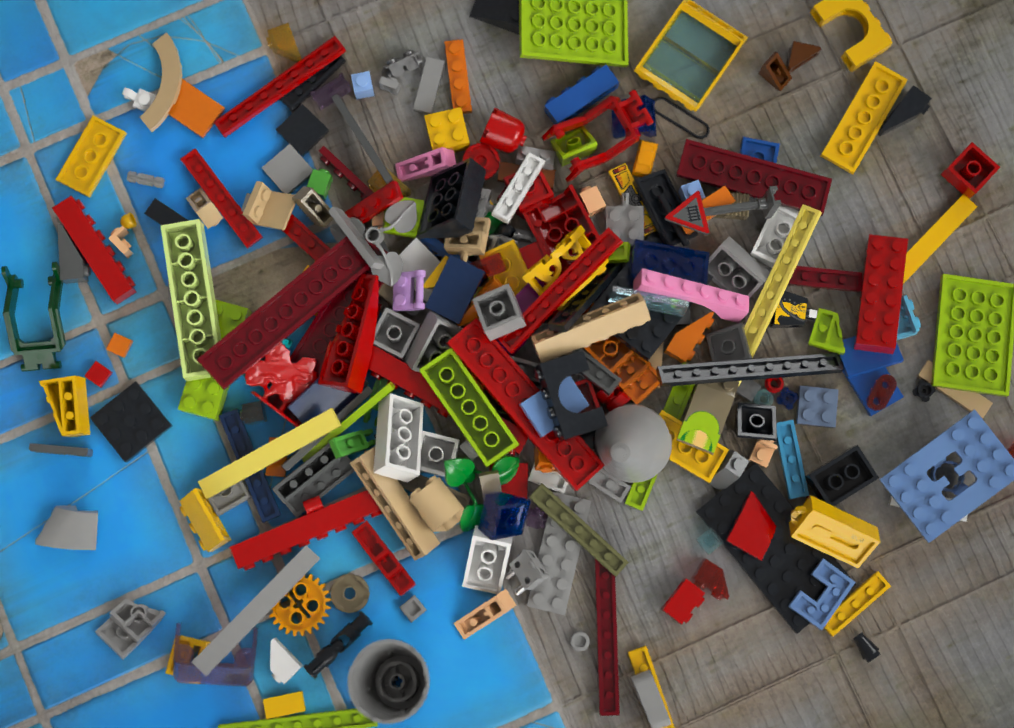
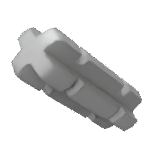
M129 171L127 174V180L132 183L137 182L138 184L152 187L154 185L157 188H163L165 180L162 177L156 176L155 178L153 175Z

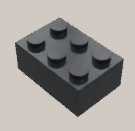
M858 445L852 446L805 476L816 497L832 506L837 505L879 479Z

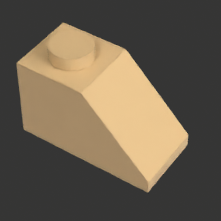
M202 188L186 197L195 213L208 229L216 226L223 219V216Z

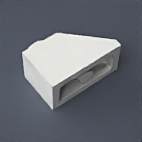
M273 638L270 643V670L273 672L271 676L278 683L282 682L285 684L304 665L277 638Z

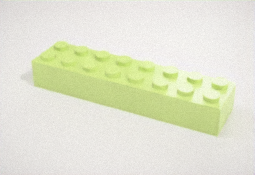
M200 219L161 225L183 379L193 381L210 378L211 376L199 364L197 359L221 340L204 224Z

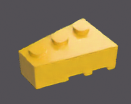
M75 375L39 381L46 393V400L52 407L53 416L61 435L65 437L90 435L86 378Z

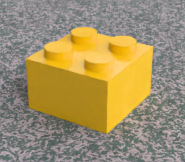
M461 107L424 115L432 151L444 147L454 150L455 153L470 147Z

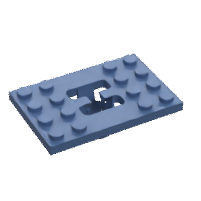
M972 410L879 480L927 543H930L1014 481V458L977 411ZM955 452L960 457L961 462L957 464L953 461H946V456ZM944 463L955 466L954 471L959 475L958 484L954 485V488H945L950 484L945 476L935 480L937 468H940ZM932 468L929 478L927 471ZM970 471L975 477V482L970 486L963 483L965 479L964 473ZM942 491L951 492L956 496L951 500H947L943 496Z

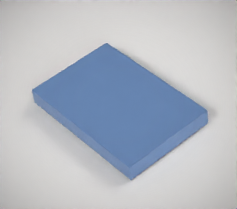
M571 376L565 378L559 386L560 402L567 410L579 413L588 407L589 404ZM541 391L519 404L540 437L553 430L554 423L548 416V405L546 400L542 398Z

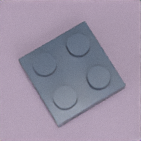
M800 385L796 424L836 428L838 389Z

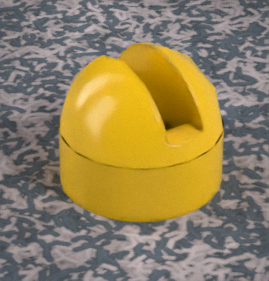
M131 212L123 215L120 219V224L126 229L137 226L136 219Z

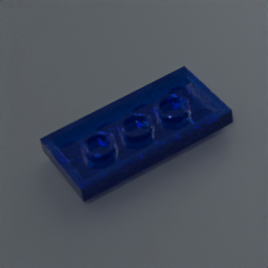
M635 239L630 277L635 278L643 268L707 285L710 252Z

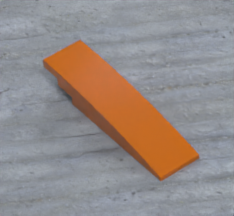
M592 303L582 315L586 314L594 305V303ZM613 335L606 340L592 343L589 347L581 348L622 379L619 384L620 390L625 391L636 405H639L660 385L656 370L651 366V363L644 360Z

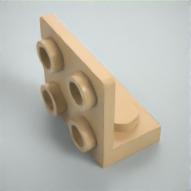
M256 181L242 215L252 222L253 225L285 230L296 204L292 200L294 195L271 191L263 182Z

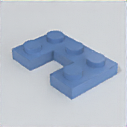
M822 558L811 573L813 577L826 585L819 598L815 601L799 590L788 606L819 630H823L855 584V581Z

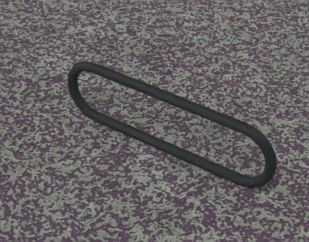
M658 97L653 101L652 109L656 114L698 139L706 138L709 135L710 128L706 122L667 98ZM658 100L668 102L704 124L707 128V133L704 136L696 135L655 109V102Z

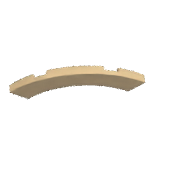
M167 32L153 43L159 54L162 66L160 88L153 103L140 116V119L151 132H154L168 117V112L177 101L182 84V64L179 52Z

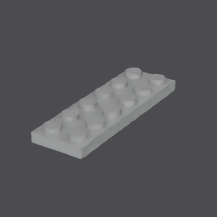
M553 492L585 523L587 522L591 505L590 500ZM549 516L547 517L538 559L548 573L549 578L544 579L533 590H530L527 606L565 615L581 545Z

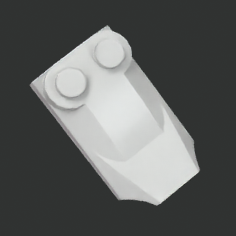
M780 205L772 218L766 219L750 255L758 262L773 268L799 211Z

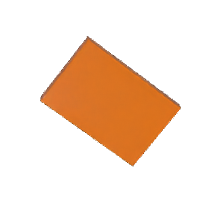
M182 79L175 105L173 104L168 115L201 138H204L214 125V121L220 117L225 108Z

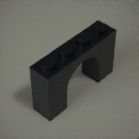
M584 351L535 366V377L541 383V395L547 402V413L549 418L553 420V432L555 437L559 438V441L608 426L602 407L584 413H573L567 410L559 399V386L565 378L589 370Z

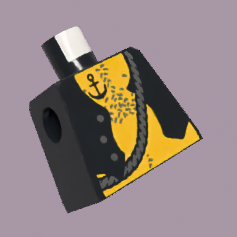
M784 291L772 316L770 328H801L805 325L806 319L816 320L817 309L807 308V298Z

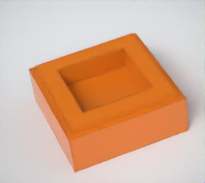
M114 333L106 350L125 358L133 341Z

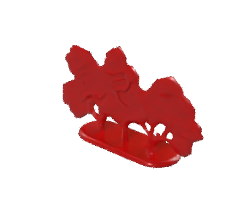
M281 342L265 356L264 361H258L245 372L246 384L263 387V396L254 391L250 393L294 427L302 425L299 420L293 421L283 412L294 399L317 379V373L314 371L316 359L302 357L297 363H292L290 351ZM268 383H272L270 389L267 387ZM278 394L283 405L280 409H277L267 401L268 397Z

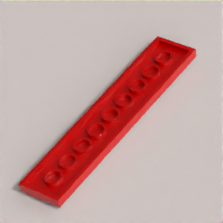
M477 318L446 343L575 492L605 466L580 436L559 441V438L555 437L553 430L543 437L539 436L519 404L540 390L496 339L489 340L481 322Z

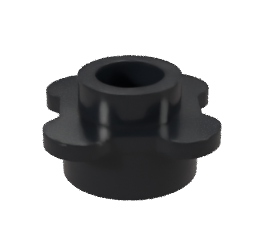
M922 379L919 380L918 386L913 389L912 393L914 396L920 397L923 402H928L936 389L930 383H927L926 380Z

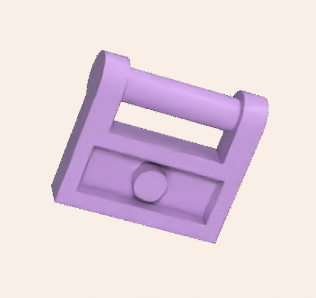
M425 270L402 272L400 279L393 285V311L425 310V303H423ZM416 278V302L414 303V279Z

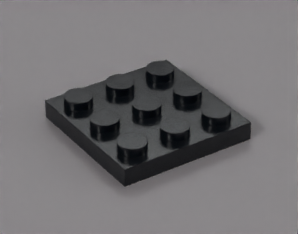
M137 381L90 417L126 463L172 427V424Z

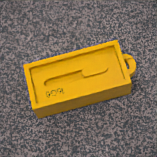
M811 495L802 506L795 507L791 512L789 526L792 538L856 568L862 565L881 542L878 527Z

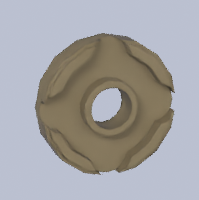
M342 575L332 585L331 601L341 612H358L364 608L369 600V586L359 575ZM347 588L355 590L356 594L353 599L346 598L345 590Z

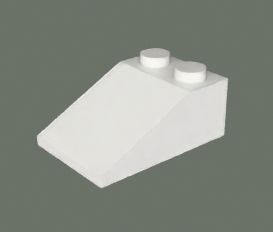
M475 525L462 587L493 594L501 592L514 533Z

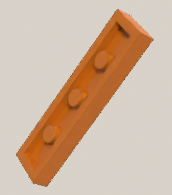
M463 39L445 41L453 109L461 107L463 114L472 113Z

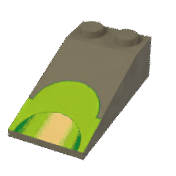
M739 382L695 384L677 441L713 455L735 398Z

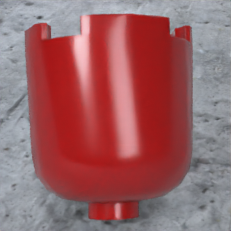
M494 107L479 142L506 153L514 152L518 146L523 147L527 138L524 135L525 125L521 120Z

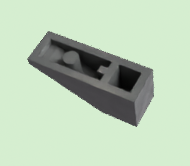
M57 224L60 280L65 284L88 282V276L91 275L90 266L62 224Z

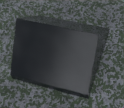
M738 402L734 424L736 436L776 441V406Z

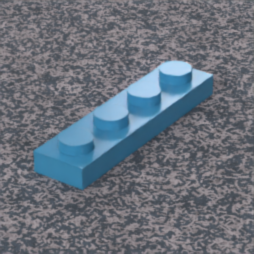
M794 420L777 422V445L788 499L809 496Z

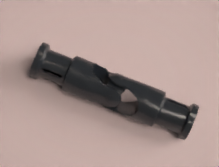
M360 611L359 616L352 623H348L332 638L329 645L323 647L308 665L305 664L303 666L311 677L316 679L318 677L317 674L325 667H329L335 661L338 653L344 652L361 636V632L368 625L371 626L373 622L365 613ZM346 635L350 639L347 645H344L343 641L338 639V637Z

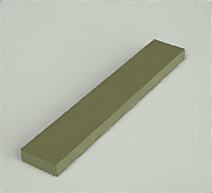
M543 483L528 497L615 577L629 563Z

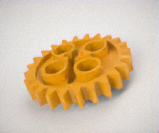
M305 574L291 589L297 600L304 601L302 606L311 616L309 619L301 608L295 607L297 602L289 592L284 596L290 599V605L287 608L282 607L280 600L271 609L273 613L269 617L276 618L273 625L280 623L278 630L286 628L285 634H289L293 630V636H297L298 631H300L301 636H305V630L312 634L313 627L319 630L318 623L325 624L322 618L323 616L329 617L325 611L332 607L326 605L327 602L331 601L330 598H326V595L330 592L323 591L326 586L325 584L318 585L320 578L313 581L312 574L308 578H306ZM300 585L306 587V593L302 596L297 594V587ZM315 600L318 603V608L312 612L309 610L308 605L310 601ZM299 612L302 615V621L295 624L293 622V615Z

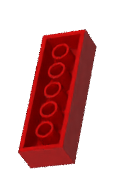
M869 234L855 336V350L893 354L896 349L908 246L907 238Z

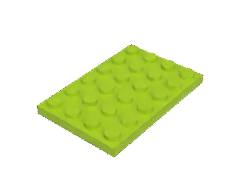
M519 0L520 58L627 67L629 65L627 0Z
M942 274L931 385L933 387L1008 397L1014 342V284Z

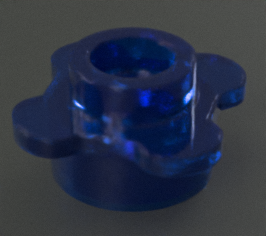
M784 387L781 390V395L776 398V402L791 410L794 408L793 404L799 399V395Z

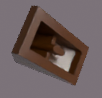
M793 41L789 49L786 65L789 73L818 56L821 51L820 46Z
M774 52L758 73L778 91H781L792 79L778 52Z

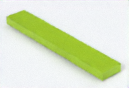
M389 382L341 423L342 426L327 434L302 458V461H307L327 445L329 440L339 436L395 388V385Z

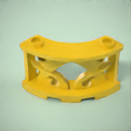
M581 225L568 233L554 247L555 250L552 251L550 257L545 255L522 276L523 280L529 283L539 296L559 277L561 273L560 256L565 260H576L591 245V242L583 234L585 229ZM569 249L573 251L572 254L577 253V255L570 256L568 253ZM608 259L557 308L558 311L590 281L607 269L605 266L609 262ZM551 265L555 266V273L549 271ZM534 277L547 284L542 287Z

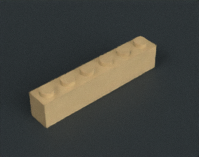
M636 293L581 315L567 332L546 329L530 337L540 362L543 363L562 355H569L577 349L589 347L592 343L606 340L617 333H624L632 327L641 326L650 321L651 318L644 298L640 293Z
M374 446L351 461L350 465L413 559L417 560L426 556L440 542L422 519L417 509L409 502L410 497L402 484L397 479L373 473Z

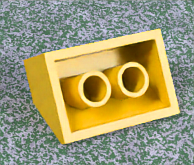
M193 489L179 501L182 505L179 508L185 517L188 516L191 521L189 526L193 533H197L200 537L198 542L204 551L213 552L232 540L201 489Z

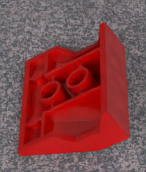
M572 184L566 188L564 193L555 198L542 200L522 211L544 256L548 255L550 257L552 251L555 250L554 247L568 233L580 225L585 229L583 234L591 244L600 236ZM569 249L568 253L570 256L577 255V253L572 254L573 251ZM560 256V257H559V260H560V262H561V273H560V275H561L575 260H573V261L565 260V259H563V258ZM551 265L550 268L555 273L556 268Z

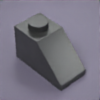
M729 450L713 479L708 484L719 491L726 489L740 478L749 460L736 451Z

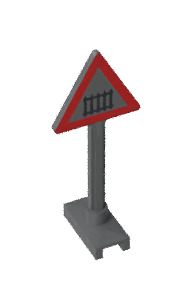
M771 186L764 196L756 199V201L704 208L700 192L696 191L666 215L665 220L708 235L709 228L706 216L757 209L762 210L764 219L772 218L781 205V200L775 201L774 194L778 188L777 186Z

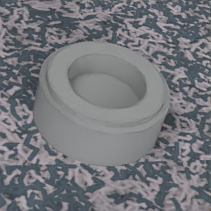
M577 631L570 637V645L576 651H584L590 644L589 636L585 632Z

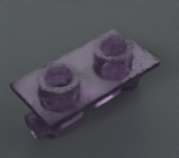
M511 502L507 518L510 521L522 525L524 519H528L526 526L538 530L540 528L544 529L548 517L542 509H532L526 507L521 502Z

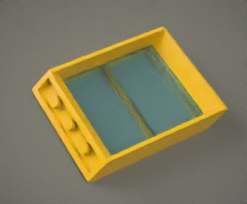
M683 0L641 59L634 72L641 79L651 82L656 89L668 93L671 99L683 103L684 107L688 110L697 112L748 37L692 0Z

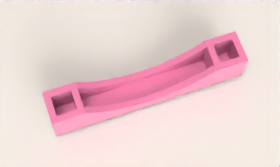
M643 268L633 281V295L640 293L646 300L674 299L697 303L711 309L721 319L740 323L749 313V296Z

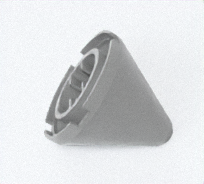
M636 404L618 407L605 415L608 426L596 430L594 436L595 454L604 463L603 469L614 478L631 483L643 482L656 476L666 466L672 451V437L664 419L654 410Z

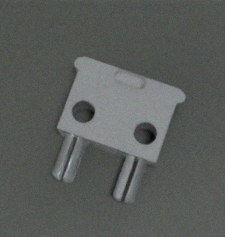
M525 549L509 564L511 569L505 574L506 579H510L516 574L521 582V585L515 589L516 595H520L525 590H533L544 579L549 578L548 573L533 550Z

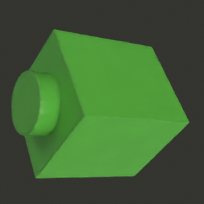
M313 169L307 187L313 188L323 200H326L333 178L329 174L330 172L325 169Z

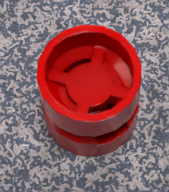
M619 385L610 396L602 390L596 394L597 399L602 404L607 405L606 409L609 412L626 405L631 400L625 391H620Z

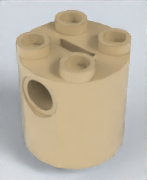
M434 475L426 481L425 488L421 490L419 487L410 494L409 497L411 499L409 502L417 509L422 519L433 532L448 531L460 522L464 507L444 484L441 477L437 478Z

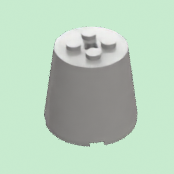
M379 640L363 648L358 653L352 666H350L347 680L348 692L356 709L367 718L383 724L398 723L413 716L423 705L430 689V674L425 660L414 647L399 640ZM398 677L403 680L401 687L395 684V681H398Z

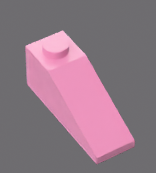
M441 147L396 163L398 182L432 176L456 165L454 150Z

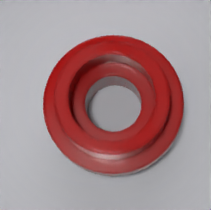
M782 378L765 379L764 386L768 392L778 393L783 389L784 381ZM771 381H775L777 386L772 387Z

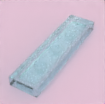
M613 286L608 300L614 303L640 293L645 300L648 310L680 317L685 315L689 307V301L619 286Z

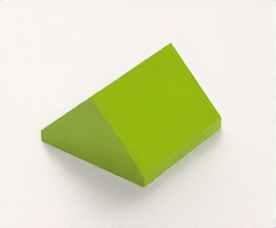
M584 126L566 133L561 139L555 138L550 140L562 167L570 164V161L576 157L581 159L595 153L598 145L597 141Z

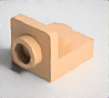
M121 226L114 229L108 239L129 258L134 254L130 250L132 246L124 239L129 232Z
M757 439L748 460L767 468L773 452L778 446L772 440Z

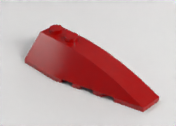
M367 274L360 276L351 295L352 302L343 312L345 317L341 325L338 324L335 329L337 334L333 342L330 341L327 346L318 380L319 385L345 392L362 394L375 339L379 276Z

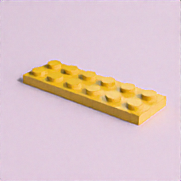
M875 61L820 156L853 175L908 79Z

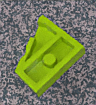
M819 308L808 345L841 355L845 354L838 313Z

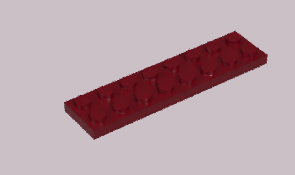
M689 139L685 141L676 174L677 177L692 181L699 180L700 183L717 188L726 186L729 191L749 194L750 197L757 199L762 198L769 187L777 186L778 190L774 194L775 201L781 200V205L800 210L804 204L821 211V216L824 214L832 179Z

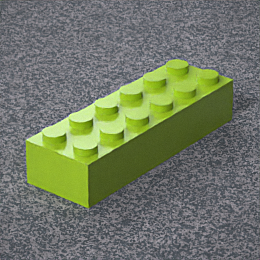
M216 300L221 339L248 318L252 312L248 308ZM212 377L193 381L186 380L178 410L219 422V415H222L230 386L223 390Z
M451 348L419 369L486 468L519 446V443Z

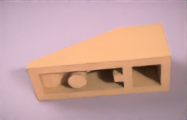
M504 589L453 624L465 640L516 606V603L508 591Z

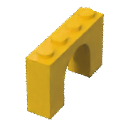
M822 0L814 5L810 12L819 27L824 26L839 16H851L861 23L864 30L863 40L846 50L841 56V59L851 72L882 54L892 45L890 35L884 32L880 21L873 16L869 5L863 2V0Z

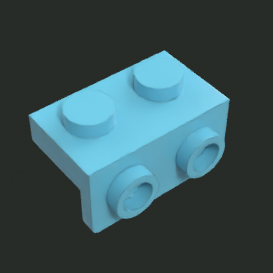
M907 295L901 298L897 340L916 335L921 327L919 318L915 317L913 313V302L911 299H908Z

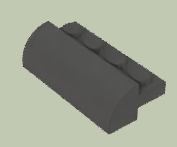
M328 443L275 485L272 490L297 518L306 511L303 501L318 495L322 498L352 474L354 469L350 465L351 460L348 456L336 459Z

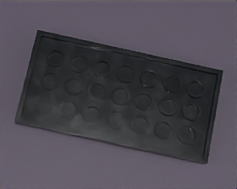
M754 463L742 473L739 479L716 494L699 508L696 513L795 634H798L810 622L788 606L799 590L816 601L826 588V585L811 575L819 561L823 558L849 578L851 577L834 557L791 537L789 522L791 521V512L794 508L757 463ZM750 491L756 495L777 526L762 560H758L726 541Z

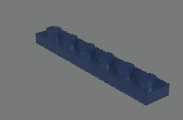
M236 408L219 415L236 459L238 460L253 452L255 449L239 410ZM263 469L247 477L245 481L262 523L281 516Z

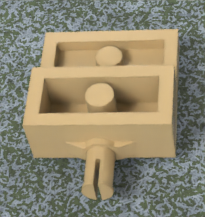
M476 217L472 232L461 237L445 238L444 248L447 253L460 255V259L467 262L468 256L485 255L491 225L490 218Z

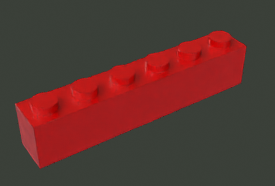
M71 195L52 207V209L112 301L118 305L137 292L134 288L136 284L131 276L127 277L124 271L126 268L120 260L116 261L114 258L116 253L110 245L106 246L103 241L106 239L105 236L93 226L96 223L90 214L86 215L84 212L86 207L80 199L76 200Z

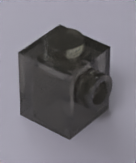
M262 401L241 404L242 410H239L241 421H244L245 424L253 425L267 422L265 405Z

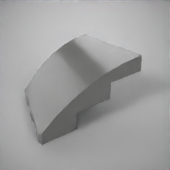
M76 505L55 506L38 538L35 539V545L71 550H96L98 511H77Z
M124 599L110 612V618L95 633L124 660L151 633L166 613L162 610L158 611L148 608L146 605H138L133 601Z

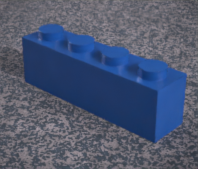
M607 64L602 68L598 66L591 72L590 76L580 78L575 86L565 88L560 96L557 98L552 97L546 102L544 111L554 125L573 119L618 88L619 81Z

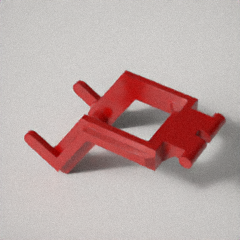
M636 90L629 92L630 97L624 101H621L620 97L609 96L584 115L553 125L541 137L543 141L548 140L552 136L561 139L566 135L564 132L585 126L608 109L615 112L626 131L625 139L606 152L584 160H580L579 157L570 161L572 166L569 168L572 173L565 178L567 183L574 180L582 171L610 161L638 142L640 136H642L638 128L645 123L647 126L654 123L646 108L639 110L643 102Z

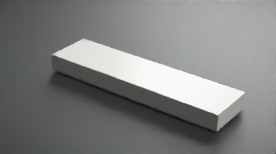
M528 152L492 211L491 216L509 224L543 168L545 160Z

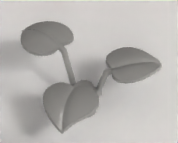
M412 200L397 202L387 209L385 220L391 224L388 227H381L380 229L370 227L364 233V224L357 218H349L364 239L366 238L367 241L376 245L382 253V256L378 257L385 266L380 270L371 268V272L373 275L379 276V281L388 286L395 285L400 279L403 262L396 252L385 253L381 246L384 240L383 232L394 227L399 233H407L415 227L417 211L416 203ZM338 224L330 227V231L338 243L346 237Z

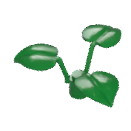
M504 456L494 463L492 471L498 470L501 485L508 483L517 473L519 457ZM468 458L446 460L443 463L447 484L451 487L463 484L473 501V505L464 507L459 522L461 530L468 532L474 529L475 525L479 526L486 517L485 506L483 504L477 505V501L467 484L475 479V473L483 472L477 470L473 461Z

